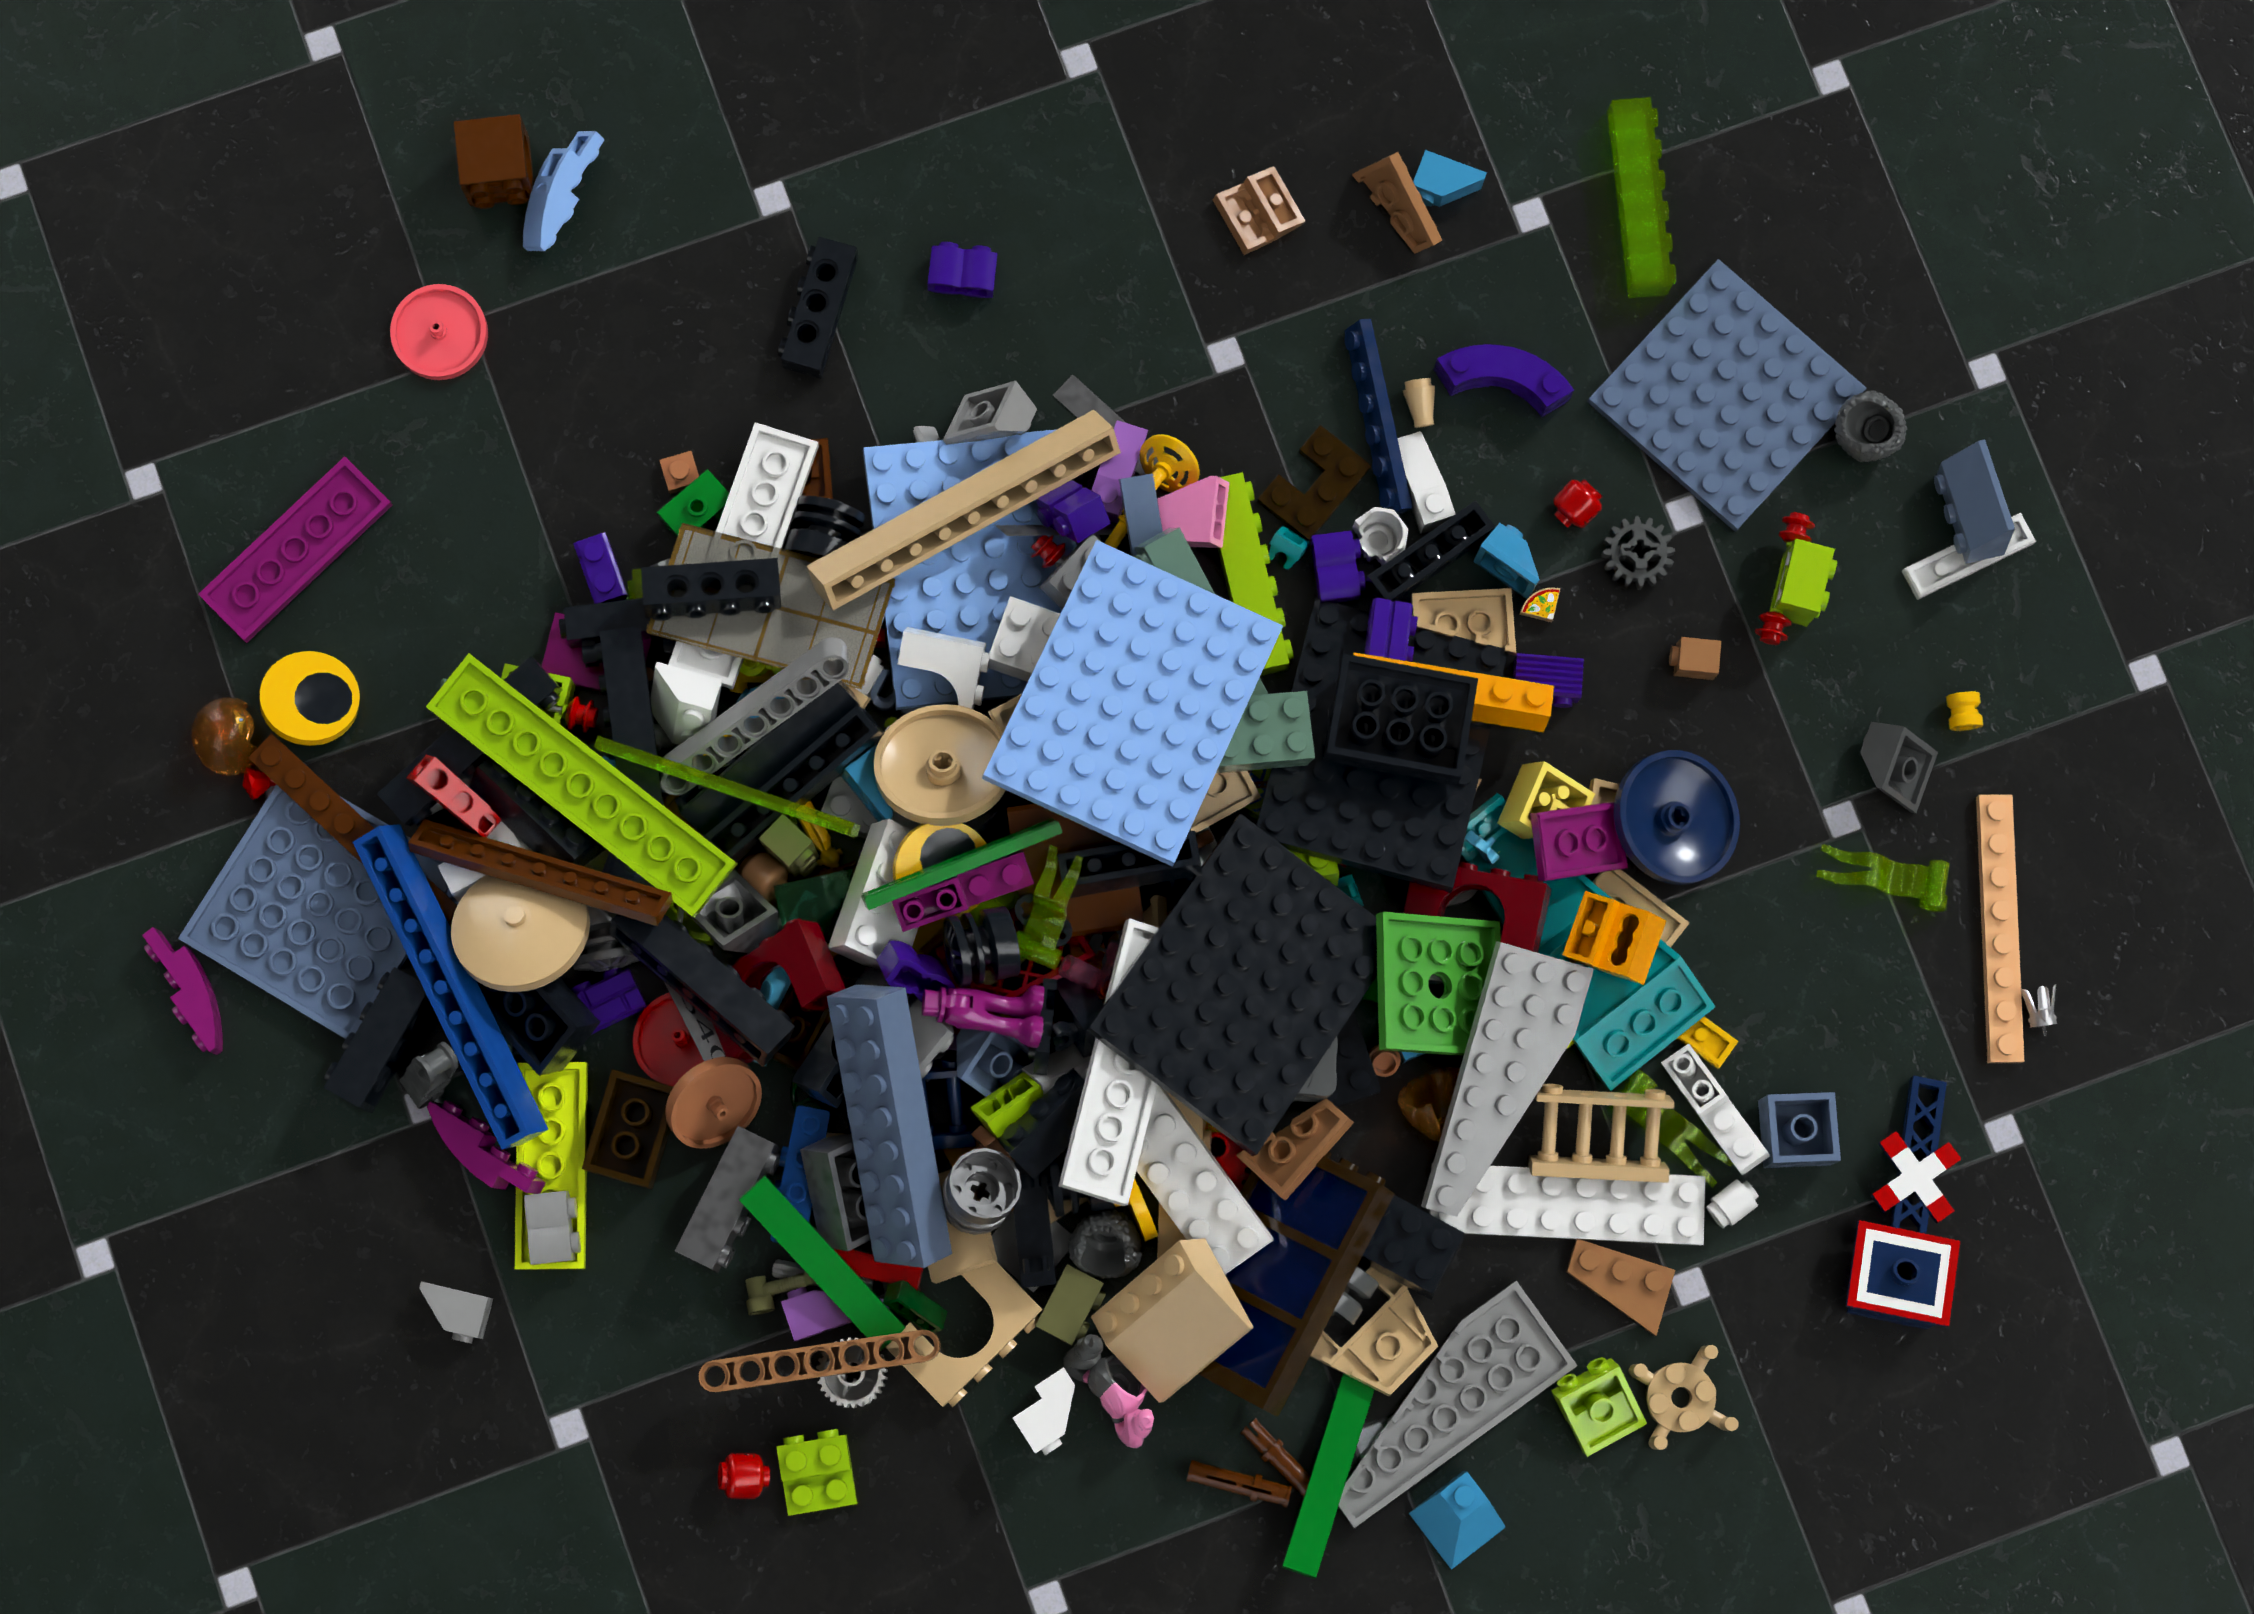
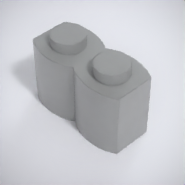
M569 1191L524 1195L530 1264L538 1265L574 1261L575 1253L581 1252L579 1232H573L572 1218H577L578 1216L576 1198H570Z

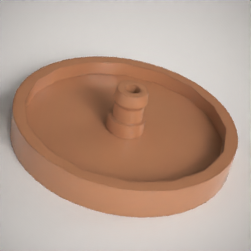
M718 1057L704 1061L686 1072L670 1092L665 1110L667 1124L675 1136L687 1146L702 1149L722 1145L731 1140L737 1126L745 1129L755 1117L762 1098L760 1081L751 1068L739 1059Z

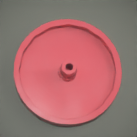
M433 284L413 291L400 302L392 317L390 337L395 353L411 372L426 379L447 380L466 373L479 361L487 345L488 326L480 306L467 292L451 285Z

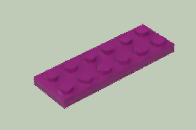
M344 456L198 595L248 643L393 504Z

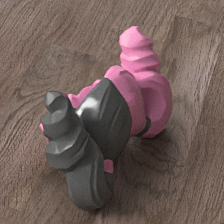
M1089 1334L1077 1340L1074 1347L1063 1357V1365L1066 1372L1074 1379L1088 1383L1091 1392L1100 1398L1103 1408L1110 1414L1119 1439L1127 1447L1139 1448L1142 1446L1144 1438L1151 1432L1154 1422L1152 1410L1138 1409L1148 1390L1114 1354L1101 1358L1103 1342L1100 1337Z

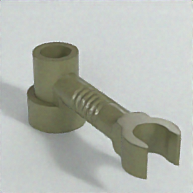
M806 1272L770 1282L766 1281V1276L746 1279L749 1298L746 1300L748 1315H760L774 1311L773 1296L775 1294L806 1286H814L817 1283Z

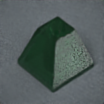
M852 869L773 886L782 928L788 921L797 918L817 922L826 943L829 944L853 877Z

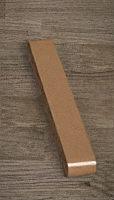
M916 1330L712 1360L706 1362L701 1367L699 1382L709 1392H725L928 1362L938 1356L941 1343L935 1333L929 1330ZM923 1335L931 1337L934 1342V1349L927 1356H921L915 1350L916 1340ZM886 1341H894L899 1346V1355L895 1360L886 1361L881 1357L880 1348ZM852 1346L861 1347L865 1354L863 1362L858 1366H851L846 1361V1352ZM818 1351L826 1352L830 1359L829 1366L823 1371H817L811 1365V1358ZM783 1356L791 1357L795 1363L793 1373L786 1377L780 1375L776 1368L778 1360ZM749 1361L756 1362L760 1368L758 1378L752 1382L745 1380L742 1376V1368ZM715 1366L721 1367L725 1373L724 1382L717 1387L712 1386L707 1380L708 1371Z

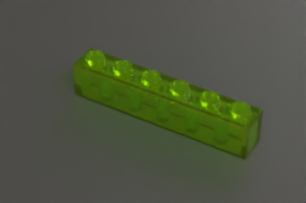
M1651 97L1612 100L1607 110L1628 298L1667 295L1672 284L1676 283V268L1674 264H1670L1669 252H1672L1673 241L1671 233H1666L1665 221L1669 220V206L1667 201L1662 200L1661 190L1665 189L1664 170H1659L1658 159H1661L1662 145L1660 139H1655L1654 128L1658 127L1657 108H1652Z

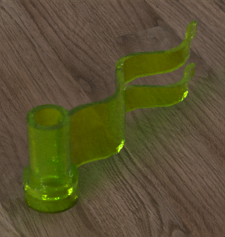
M1822 844L1821 851L1833 858L1848 864L1870 867L1872 871L1836 873L1817 870L1816 877L1844 885H1867L1890 895L1920 899L1919 907L1925 910L1946 911L1948 896L1945 894L1950 863L1942 860H1930L1929 867L1918 864H1905L1892 861L1877 853L1848 852Z
M1050 845L1044 871L1034 892V905L1025 931L1018 930L1016 933L1020 960L1026 958L1053 970H1056L1063 951L1056 949V945L1066 920L1068 901L1080 874L1082 857L1076 855L1054 898L1050 899V892L1058 864L1057 847Z
M1638 1069L1629 1076L1630 1082L1620 1093L1645 1094L1646 1089H1655L1658 1085L1647 1074ZM1609 1105V1108L1613 1111V1106ZM1627 1106L1626 1117L1630 1115L1646 1130L1647 1107ZM1661 1108L1659 1142L1676 1154L1696 1175L1705 1176V1182L1714 1187L1717 1182L1695 1158L1684 1140H1689L1707 1154L1730 1167L1733 1165L1732 1161L1696 1126L1678 1114L1674 1109Z

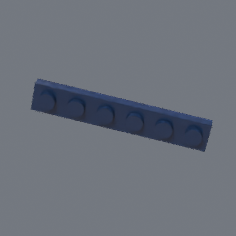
M1359 319L1344 330L1345 346L1349 350L1352 378L1356 382L1359 396L1358 405L1363 414L1366 428L1365 437L1370 446L1373 459L1372 469L1377 478L1380 491L1379 501L1383 508L1395 510L1398 516L1412 509L1413 506L1371 319Z

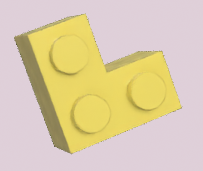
M1545 761L1522 764L1497 824L1521 839L1533 838L1530 813L1591 805L1595 793Z

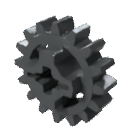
M1635 516L1632 524L1623 519L1620 522L1621 530L1613 526L1609 531L1613 538L1606 537L1603 541V544L1609 549L1603 550L1601 557L1610 560L1604 569L1605 571L1614 569L1615 574L1612 580L1616 581L1620 577L1624 578V587L1626 588L1631 582H1635L1637 590H1641L1644 581H1647L1649 586L1653 587L1656 584L1655 576L1663 580L1667 575L1664 568H1671L1674 561L1667 558L1675 553V548L1667 547L1672 536L1666 535L1663 537L1661 532L1664 526L1661 524L1655 529L1652 527V518H1649L1645 524L1641 523L1639 516ZM1630 534L1627 544L1617 546L1622 537ZM1646 535L1651 537L1655 541V543H1653L1649 538H1647ZM1635 547H1638L1640 553H1645L1641 559L1638 558L1637 553L1632 552ZM1659 560L1654 569L1646 572L1648 562ZM1621 563H1624L1631 571L1626 569Z

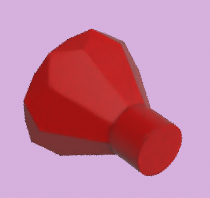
M245 768L243 787L252 800L258 798L270 787L276 786L264 772Z

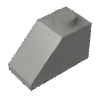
M421 1281L419 1289L443 1330L453 1332V1340L472 1344L473 1338L483 1339L493 1298Z

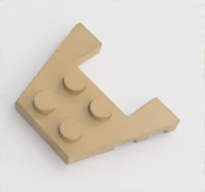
M1370 1267L1366 1273L1379 1283L1378 1288L1389 1300L1343 1347H1339L1323 1331L1310 1357L1390 1396L1437 1349L1438 1344L1411 1297L1408 1287Z

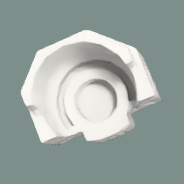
M1374 507L1355 520L1352 529L1360 538L1361 554H1363V557L1368 562L1376 559L1382 566L1405 550L1408 528L1395 510Z

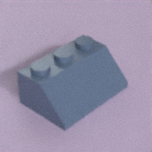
M1984 439L1975 442L1942 461L1937 475L1934 476L1936 491L1939 495L1943 494L1946 503L1944 505L1945 519L1948 524H1953L1956 533L1953 537L1955 549L1958 554L1963 555L1965 564L2004 555L2015 531Z
M961 1029L956 1036L957 1077L985 1097L1021 1074L1023 1067L1035 1061L1028 1059L1029 1047L1012 1037L972 1029Z

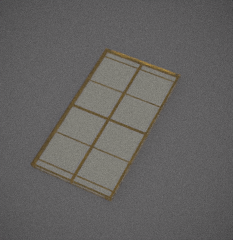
M682 523L668 565L778 558L781 609H775L770 613H757L754 610L741 611L734 616H725L721 613L706 614V616L701 618H689L686 615L672 616L671 619L665 621H657L650 618L646 630L648 634L784 669L822 640L830 637L839 638L847 645L849 663L848 674L842 681L847 686L862 690L866 683L865 678L889 600L895 587V578L832 610L815 591L806 567L819 558ZM743 585L738 588L743 593L754 589L750 585ZM711 587L706 589L704 593L715 595L720 590ZM675 590L669 595L678 598L682 597L686 592ZM829 658L827 660L835 661L837 658Z

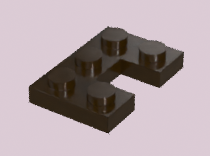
M1321 425L1299 449V453L1323 472L1310 489L1303 494L1278 474L1257 501L1296 534L1309 542L1312 535L1317 534L1372 466Z

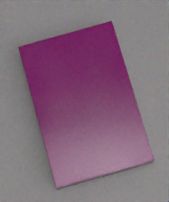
M555 612L542 667L547 673L570 677L576 687L600 692L598 676L605 675L603 663H599V667L586 668L583 662L582 647L571 649L567 639H561L559 619H564V614ZM653 639L643 640L646 667Z
M1614 802L1530 813L1538 881L1628 868L1626 853L1618 839L1615 828Z

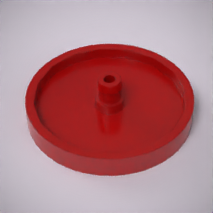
M670 992L652 1001L643 1010L636 1022L633 1032L634 1055L641 1069L655 1082L674 1087L686 1072L704 1062Z

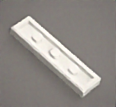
M2019 513L2011 517L2015 531L2005 554L2002 556L1965 564L1963 555L1958 554L1955 545H1952L1904 568L1902 573L1916 599L1919 600L2033 545L2036 540L2022 514Z

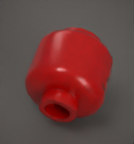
M1575 479L1571 480L1553 499V504L1558 509L1554 515L1567 528L1572 523L1578 528H1584L1601 511L1602 503L1600 499L1603 496L1585 479L1581 482Z
M731 1453L724 1462L719 1463L717 1475L719 1490H724L725 1495L730 1499H756L760 1496L763 1487L769 1486L770 1468L763 1465L762 1458L756 1453Z

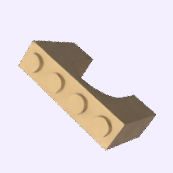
M998 1262L962 1274V1277L988 1303L993 1314V1332L984 1348L969 1357L953 1358L939 1352L938 1356L928 1362L903 1365L942 1407L947 1403L954 1407L968 1393L964 1387L973 1378L977 1383L981 1381L993 1369L988 1363L998 1354L1004 1358L1017 1345L1013 1339L1022 1330L1029 1334L1036 1327L1035 1325L1040 1318L1038 1315L1043 1311ZM909 1323L902 1332L916 1331L917 1328L912 1323ZM924 1336L919 1337L915 1342V1350L921 1356L929 1355L934 1349V1346ZM891 1341L886 1348L897 1358L899 1346L896 1342Z

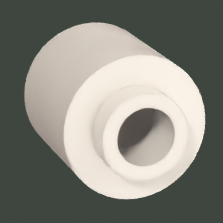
M1736 1179L1710 1199L1712 1203L1706 1206V1209L1715 1222L1723 1229L1727 1225L1733 1226L1758 1207L1755 1199L1759 1196L1748 1181L1741 1183Z

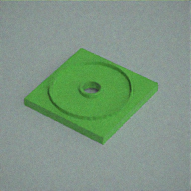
M1393 912L1377 913L1379 1050L1464 1056L1496 941L1500 942L1501 940L1500 921ZM1431 975L1438 976L1444 984V993L1440 998L1433 996L1429 990Z

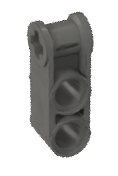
M446 1042L437 1044L432 1052L412 1059L411 1064L406 1068V1072L399 1082L418 1109L428 1106L430 1101L434 1102L444 1093L445 1087L451 1082V1077L459 1067L458 1059Z

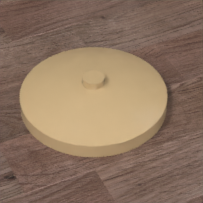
M949 704L922 707L900 717L884 732L874 754L875 780L885 802L894 811L909 820L921 824L928 823L934 826H950L964 823L990 810L1006 791L982 779L1001 739L994 722L978 711L964 706Z
M485 875L467 890L458 903L452 919L451 940L454 952L461 965L477 982L499 991H529L553 982L573 966L586 945L590 930V915L585 904Z

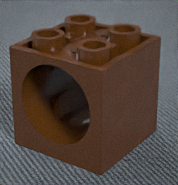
M520 114L454 121L459 182L469 205L486 209L493 207L495 203L525 204L530 198L534 179L530 139Z

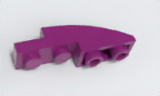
M1020 850L893 900L892 903L902 931L905 932L968 910L970 906L1033 885L1034 880L1024 852Z
M152 927L142 934L148 943L144 946V949L155 963L161 961L168 970L163 975L175 990L179 987L181 988V990L170 997L176 1005L172 1008L173 1013L183 1025L189 1023L195 1034L191 1037L202 1052L208 1050L218 1055L223 1051L221 1017L214 991L201 963L193 951L185 946L175 951L163 933Z
M445 1100L443 1104L429 1102L427 1109L442 1140L453 1155L473 1175L491 1188L506 1190L508 1184L511 1183L526 1193H541L546 1182L536 1177L538 1171L523 1162L517 1165L510 1161L511 1154L494 1145L497 1139L493 1133L488 1131L490 1128L489 1124L473 1116L471 1119L461 1114L463 1109L451 1101Z

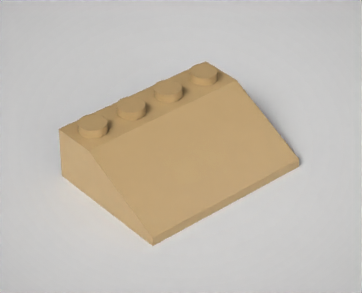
M1205 1238L1179 1240L1091 1316L1108 1349L1159 1403L1166 1401L1254 1328Z

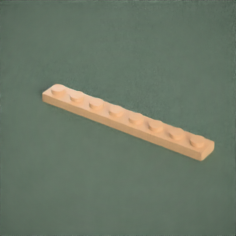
M1978 795L1976 797L1987 1063H2023L2024 1039L2013 795Z

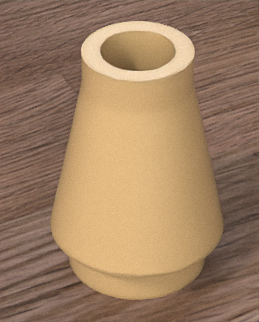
M1431 378L1404 382L1406 390H1403V394L1412 415L1414 427L1420 428L1434 425L1435 386H1432Z

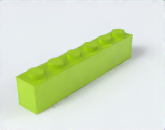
M1243 472L1220 477L1230 482L1223 547L1217 548L1229 599L1239 606L1286 627L1282 608H1276L1273 596L1278 595L1274 576L1268 577L1265 565L1270 564L1268 548L1266 544L1260 545L1258 533L1262 532L1260 516L1258 512H1252L1250 501L1255 500L1251 481L1245 482ZM1282 630L1260 676L1288 670L1289 660L1294 659L1291 642L1289 639L1284 640Z

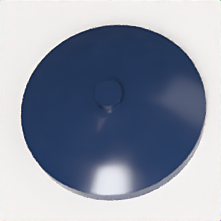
M1667 750L1643 758L1625 774L1615 796L1614 823L1618 839L1625 853L1641 871L1660 882L1686 885L1709 878L1724 867L1736 848L1740 831V816L1735 795L1721 772L1710 762L1696 754L1681 750Z

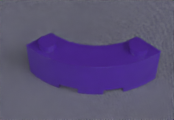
M1483 344L1454 350L1437 358L1433 369L1450 396L1473 388L1502 387L1511 390V393L1527 401L1541 417L1568 402L1574 392L1573 387L1565 377L1549 363L1527 351L1504 345Z

